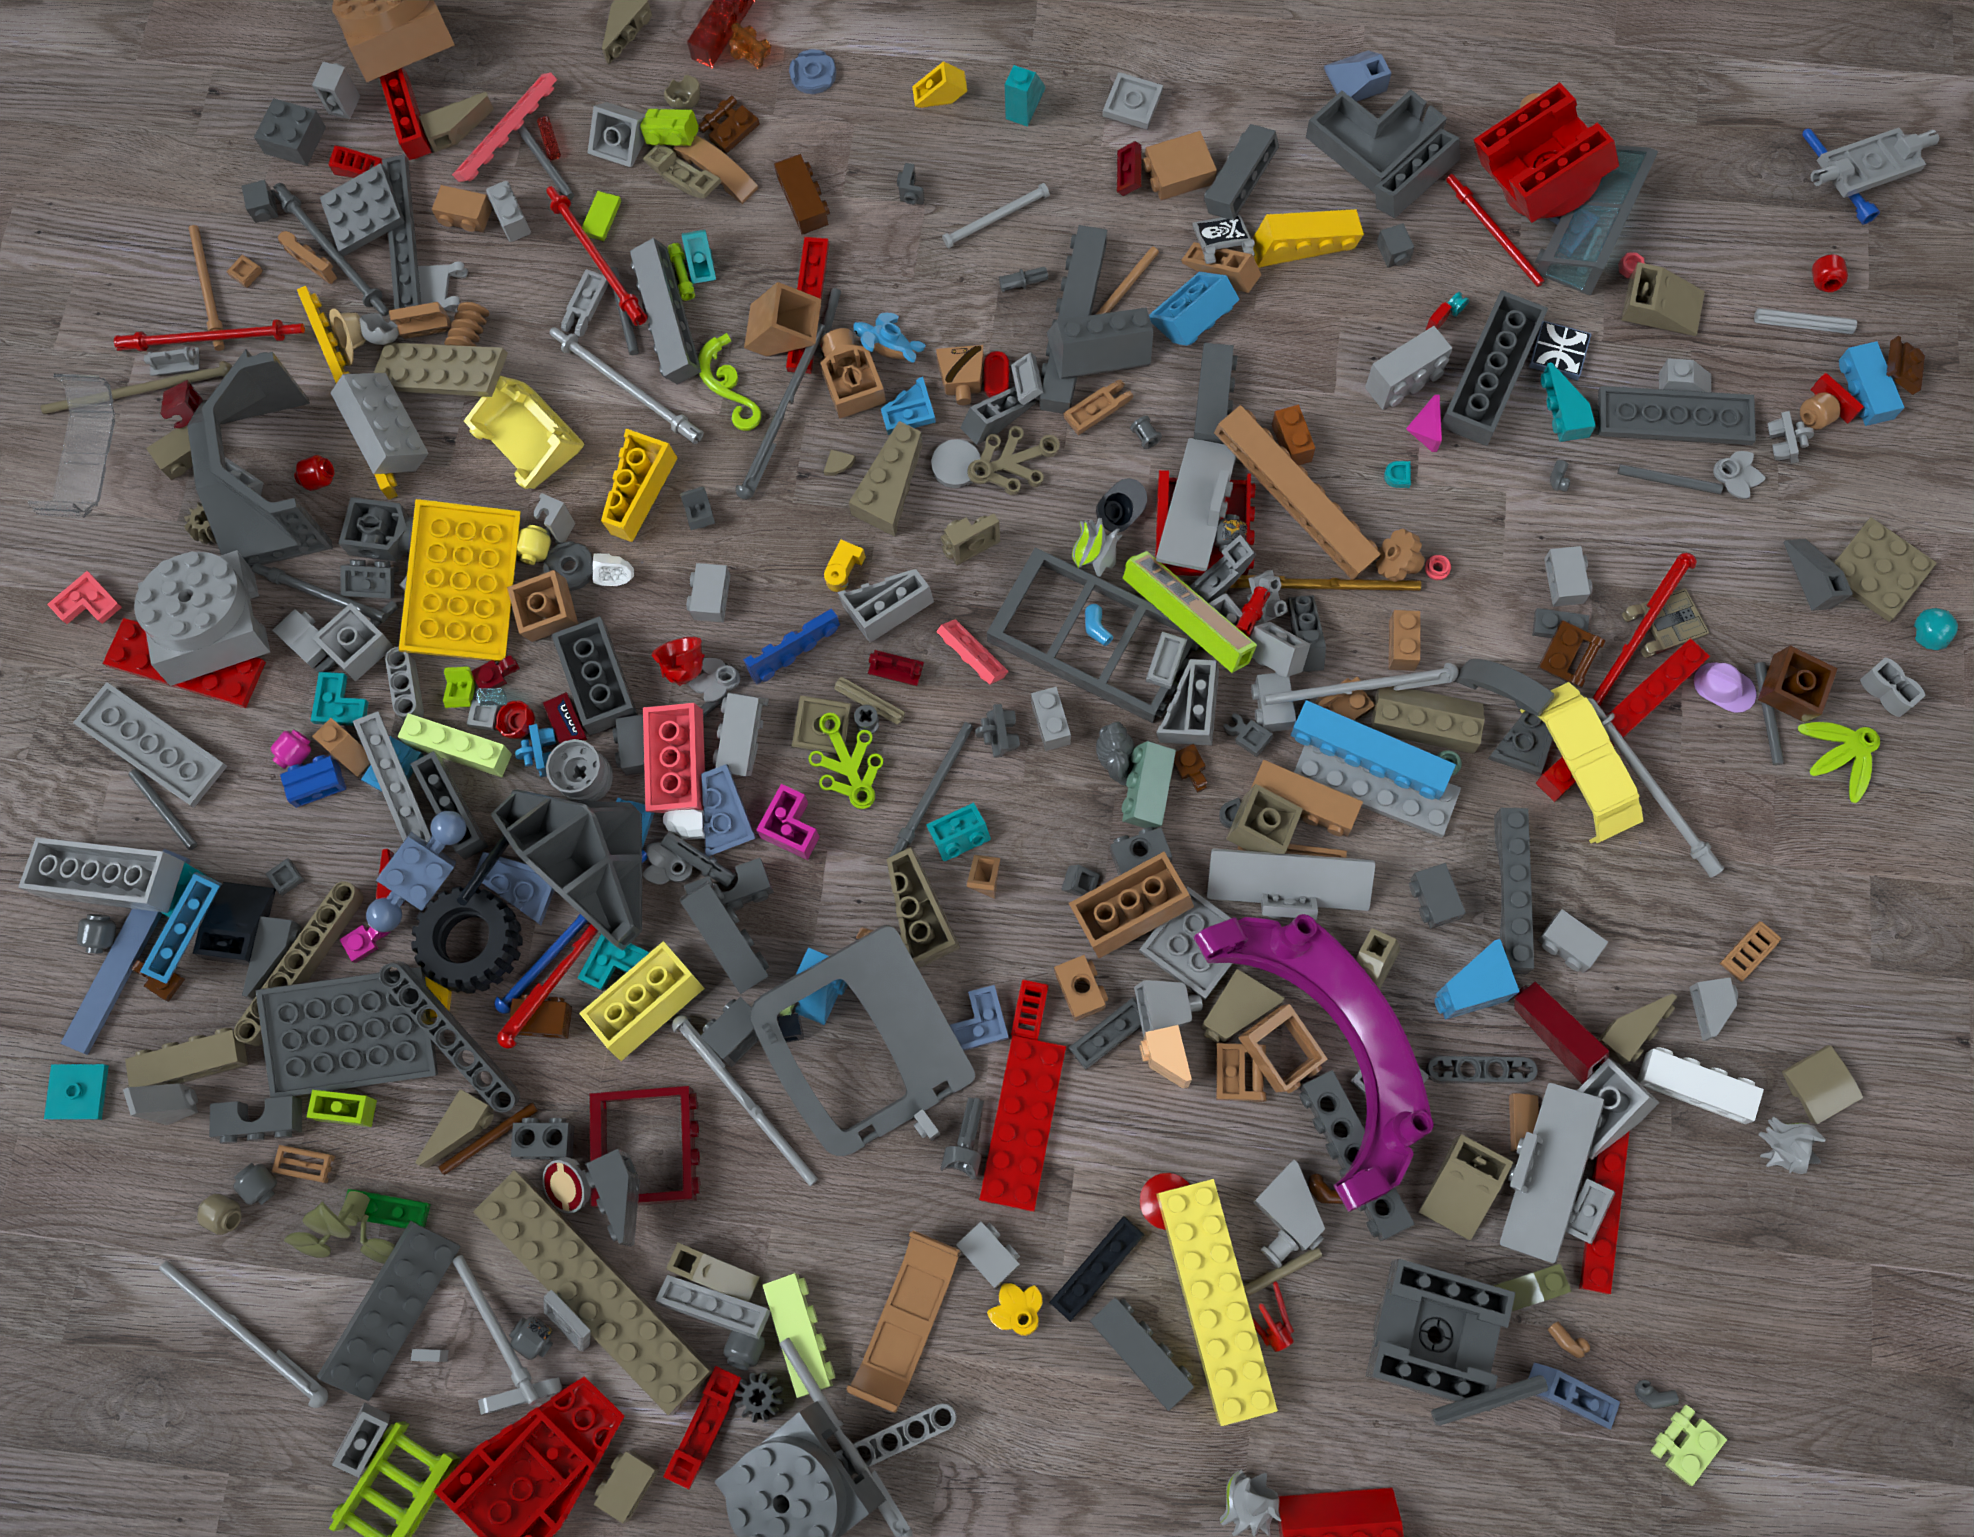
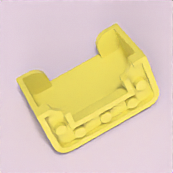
M503 376L499 377L493 396H482L464 420L474 437L480 440L483 438L491 440L517 468L514 473L516 482L524 489H535L576 456L584 446L582 440L529 385Z

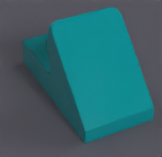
M706 229L682 233L692 284L716 280L712 250L709 246Z

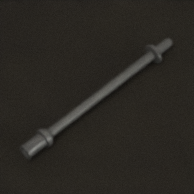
M283 183L275 184L271 193L282 204L283 210L288 214L293 213L361 291L364 295L362 298L363 304L366 307L374 306L382 316H387L389 309L381 301L383 295L380 289H371L300 208V199L292 195Z

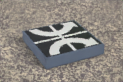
M1542 321L1529 368L1544 371L1548 363H1553L1566 378L1578 380L1581 375L1591 333Z

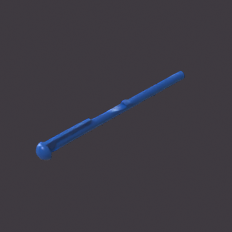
M642 849L643 863L648 858L647 853ZM581 914L577 916V919L502 999L498 996L496 997L494 1005L498 1012L503 1014L510 1013L512 998L517 999L587 924L588 921Z

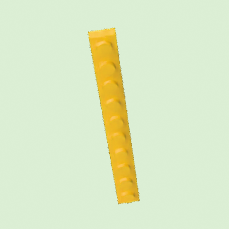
M303 286L297 289V292L337 384L343 374H350L349 371L345 372L343 367L347 363L342 353L336 351L335 347L338 346V342L333 332H328L327 327L330 326V323L325 313H320L319 307H322V304L317 294H311L308 288ZM392 473L374 474L380 490L388 500L398 496L394 488L398 484Z

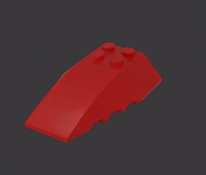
M583 1376L551 1397L546 1403L534 1408L520 1420L508 1425L494 1437L479 1444L434 1490V1493L478 1537H553L563 1526L624 1420L625 1415Z

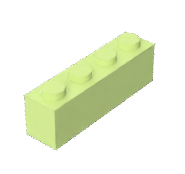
M409 713L398 735V738L411 748L426 753L434 751L441 758L499 777H503L512 753L503 744Z
M794 1273L763 1284L780 1343L786 1338H790L821 1390L833 1386L831 1380L835 1378V1373L831 1362H825L822 1351L827 1350L822 1333H816L814 1323L818 1322L813 1305L808 1307L805 1295L809 1294L805 1278L800 1279L799 1275ZM783 1351L796 1397L801 1398L809 1395Z

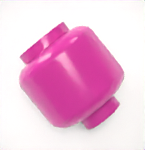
M295 729L292 732L284 731L270 748L271 752L275 755L272 760L284 769L288 766L302 764L311 752L309 745L311 741Z

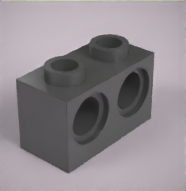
M522 1118V1123H513L511 1157L518 1160L557 1159L560 1157L573 1159L575 1126L566 1123L567 1119L550 1118L549 1123H539L537 1118ZM533 1131L535 1139L532 1144L526 1146L524 1137L528 1132ZM561 1131L562 1141L558 1145L553 1146L551 1142L553 1134Z

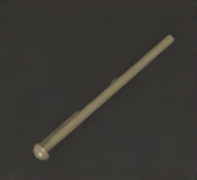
M220 361L217 368H209L41 405V411L43 414L54 413L174 387L186 380L192 383L219 376L224 378L232 368V365L226 361Z

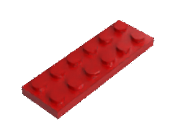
M123 618L102 664L115 670L169 685L151 665L146 632L138 622ZM255 657L172 685V687L246 709L266 662L261 658Z
M1012 1036L979 1201L1031 1212L1035 1211L1066 1046Z

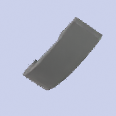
M1241 534L1221 551L1224 556L1189 586L1207 603L1215 600L1231 587L1256 556L1255 551Z
M1469 659L1461 668L1455 682L1474 690L1479 686L1514 700L1518 708L1540 716L1555 698L1553 692L1530 677L1507 666L1488 660Z

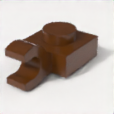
M1191 744L1176 751L1173 765L1181 780L1189 777L1197 793L1206 789L1207 780L1202 772H1200L1205 770L1206 765L1195 745Z
M137 960L131 969L148 979L144 987L169 1002L185 979L174 972L167 983H163L141 973L140 971L145 962Z

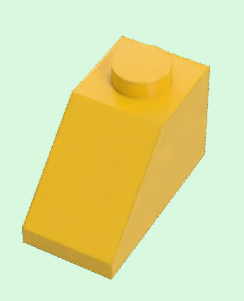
M943 61L912 86L915 107L923 108L952 104L967 92L965 72Z

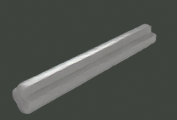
M1758 308L1754 315V322L1761 324L1853 334L1857 328V320L1851 318Z

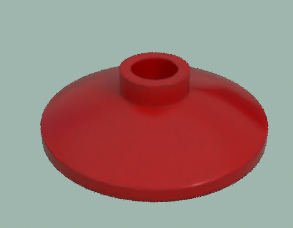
M1161 1173L1150 1178L1140 1193V1208L1145 1219L1154 1227L1166 1230L1156 1194L1190 1184L1181 1176L1173 1173Z

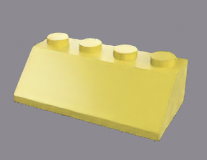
M663 941L579 1014L607 1049L622 1061L705 988Z

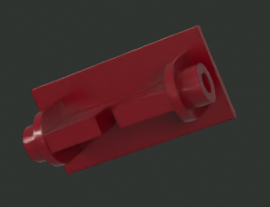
M874 650V653H871L869 657L870 666L867 674L918 686L924 662Z

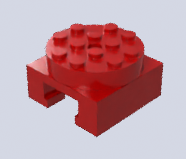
M1560 82L1473 139L1481 165L1502 188L1509 206L1516 212L1526 216L1531 223L1539 218L1564 216L1580 207L1597 190L1602 177L1620 166L1614 139L1598 122L1589 128L1577 115L1576 99Z

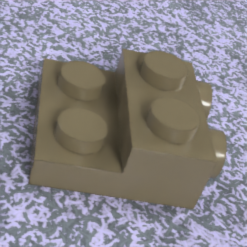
M993 513L988 517L982 516L973 525L970 524L967 517L962 520H954L944 529V534L940 536L943 543L941 548L948 560L953 559L957 566L1000 542L999 520Z

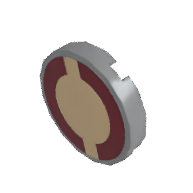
M569 1157L557 1158L545 1167L543 1187L547 1198L554 1207L564 1213H575L582 1209L585 1203L589 1201L591 1186L587 1181L585 1170L581 1171L577 1166L579 1163Z

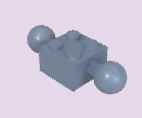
M443 811L437 814L431 822L432 837L428 842L410 832L376 879L377 882L390 889L391 892L387 898L376 899L367 908L366 920L372 929L378 932L394 930L401 922L402 910L400 907L405 900L421 911L424 909L425 905L455 867L456 861L441 851L446 845L456 844L464 837L466 823L460 814L454 811Z

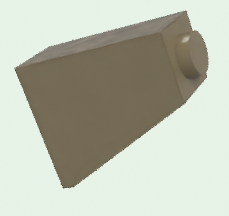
M1236 969L1202 1024L1201 1029L1205 1031L1204 1035L1216 1043L1220 1040L1225 1043L1279 1007L1284 997Z

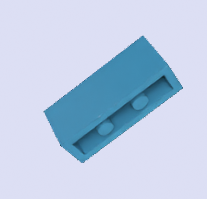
M1878 342L1848 348L1839 359V368L1846 377L1849 393L1864 406L1858 413L1859 417L1863 419L1865 426L1894 420L1904 409V405L1892 376L1888 377L1886 375L1887 364Z

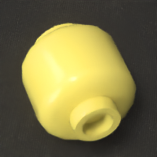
M528 525L527 528L519 531L517 555L521 557L520 560L523 563L535 565L536 562H542L546 559L551 544L547 531L535 525Z

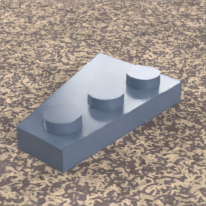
M728 764L702 773L704 834L706 841L705 855L711 856L755 839L754 830Z
M482 853L475 873L482 865L484 860L487 858L489 853ZM500 857L482 883L536 923L542 925L554 889L528 865Z

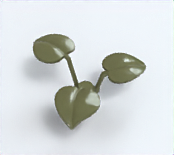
M350 1191L338 1217L324 1202H321L315 1209L304 1215L303 1223L311 1230L323 1234L324 1237L317 1239L310 1233L295 1232L287 1235L284 1239L285 1243L293 1246L305 1255L325 1258L331 1253V1248L324 1244L330 1236L348 1238L351 1235V1230L347 1225L356 1226L357 1222H361L360 1242L363 1246H361L360 1251L366 1257L385 1264L396 1246L383 1239L366 1238V1222L369 1216L364 1213L370 1198L357 1191Z

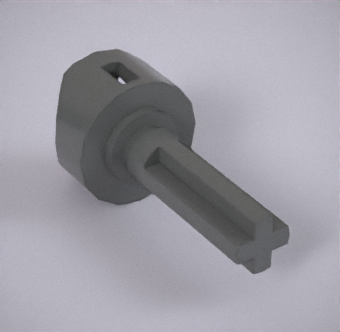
M968 1098L957 1146L945 1148L940 1168L941 1171L946 1169L960 1170L968 1175L971 1180L977 1179L981 1155L972 1150L984 1101H980L979 1098Z

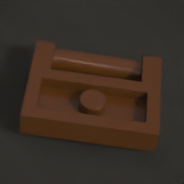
M1563 620L1560 622L1537 668L1578 688H1582L1585 683L1584 677L1599 648H1603L1606 640ZM1582 641L1589 643V646L1575 674L1572 675L1567 671Z

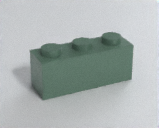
M1149 741L1136 746L1131 755V761L1133 762L1132 771L1126 782L1128 792L1122 804V822L1142 828L1162 826L1176 750Z

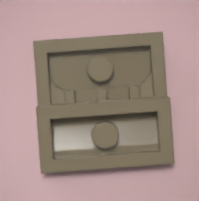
M1830 1045L1823 1047L1782 1071L1792 1095L1800 1099L1810 1122L1813 1124L1821 1123L1863 1098L1849 1070Z

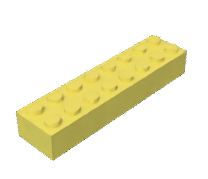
M1214 1179L1157 1193L1158 1203L1218 1424L1224 1426L1277 1412V1406Z

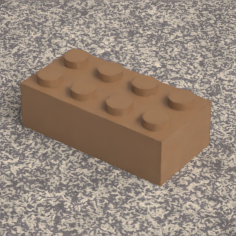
M1165 852L1158 854L1069 903L1098 959L1194 907L1190 894Z

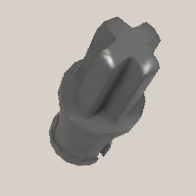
M1040 267L1024 272L1020 269L1019 272L999 276L1001 291L1005 292L1021 287L1026 289V285L1047 280L1048 273L1046 267Z

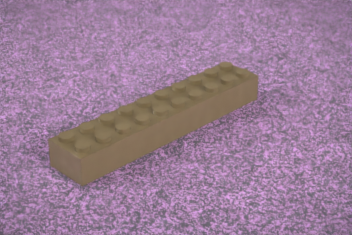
M514 1170L473 1211L548 1291L552 1289L591 1330V1336L668 1416L675 1415L711 1376L713 1369L575 1226L550 1203L523 1173Z

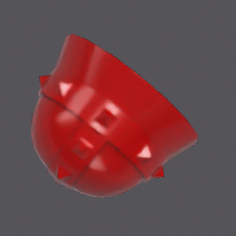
M683 637L669 641L656 648L651 654L661 667L662 678L666 677L671 683L678 686L698 677L701 673L705 656L702 653V640L699 637Z

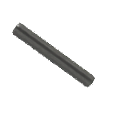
M1538 1375L1432 1409L1431 1415L1435 1425L1441 1426L1546 1392L1548 1386L1545 1378L1542 1375Z

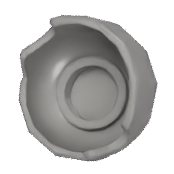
M370 313L360 317L362 336L370 343L385 345L397 339L399 335L397 325L392 321L386 322L382 314Z

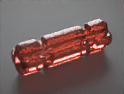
M547 116L539 117L537 123L548 158L550 160L559 159L561 154L551 121Z

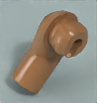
M1556 1322L1548 1328V1332L1559 1346L1574 1357H1585L1584 1354L1590 1351V1345L1584 1338H1578L1577 1341H1574L1560 1322Z

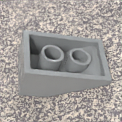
M1609 1058L1577 1090L1600 1097L1605 1101L1588 1157L1590 1159L1595 1158L1638 1125L1660 1103L1622 1066Z

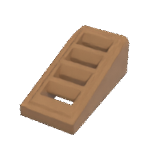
M1759 921L1747 931L1719 964L1742 982L1782 939L1763 922ZM1751 941L1761 951L1758 953L1748 942ZM1742 949V950L1745 951L1750 957H1752L1753 960L1750 961L1747 957H1745V956H1744L1741 952H1739V951ZM1734 957L1746 966L1744 970L1732 961Z

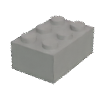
M1433 326L1373 363L1365 389L1382 410L1390 405L1395 407L1406 395L1419 392L1425 383L1430 380L1434 382L1444 374L1452 347L1437 328Z

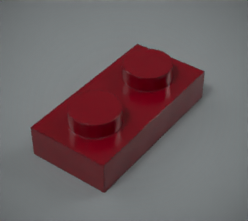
M1136 141L1117 150V193L1122 196L1141 187L1142 145Z

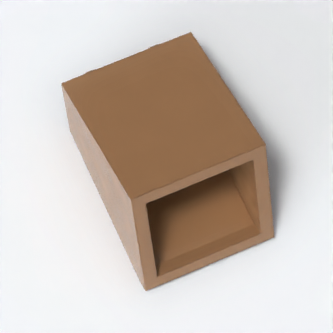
M777 282L750 305L744 348L763 356H770L813 346L816 343L822 299Z

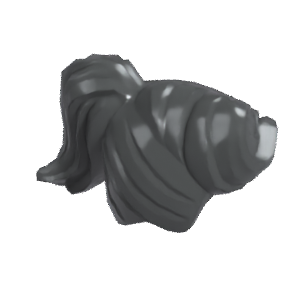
M1117 721L1100 729V736L1096 742V752L1101 765L1108 770L1110 778L1126 786L1129 776L1128 768L1133 763L1131 755L1135 749V744L1127 733V729L1121 722Z

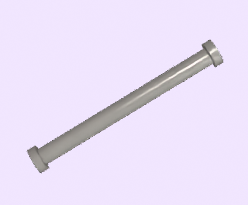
M1042 183L1038 186V189L951 234L946 233L942 235L945 245L949 249L954 246L953 243L1042 197L1044 199L1049 197L1050 193L1047 186Z

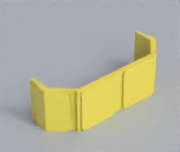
M1569 682L1550 690L1554 693L1555 698L1538 717L1546 724L1593 813L1596 837L1590 839V843H1599L1643 822L1642 807L1639 804L1640 796L1620 756L1611 744L1609 736L1592 704L1588 701L1587 697H1583L1579 690Z

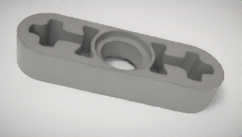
M560 1377L532 1384L540 1399L562 1391ZM520 1388L478 1400L481 1415L527 1403Z

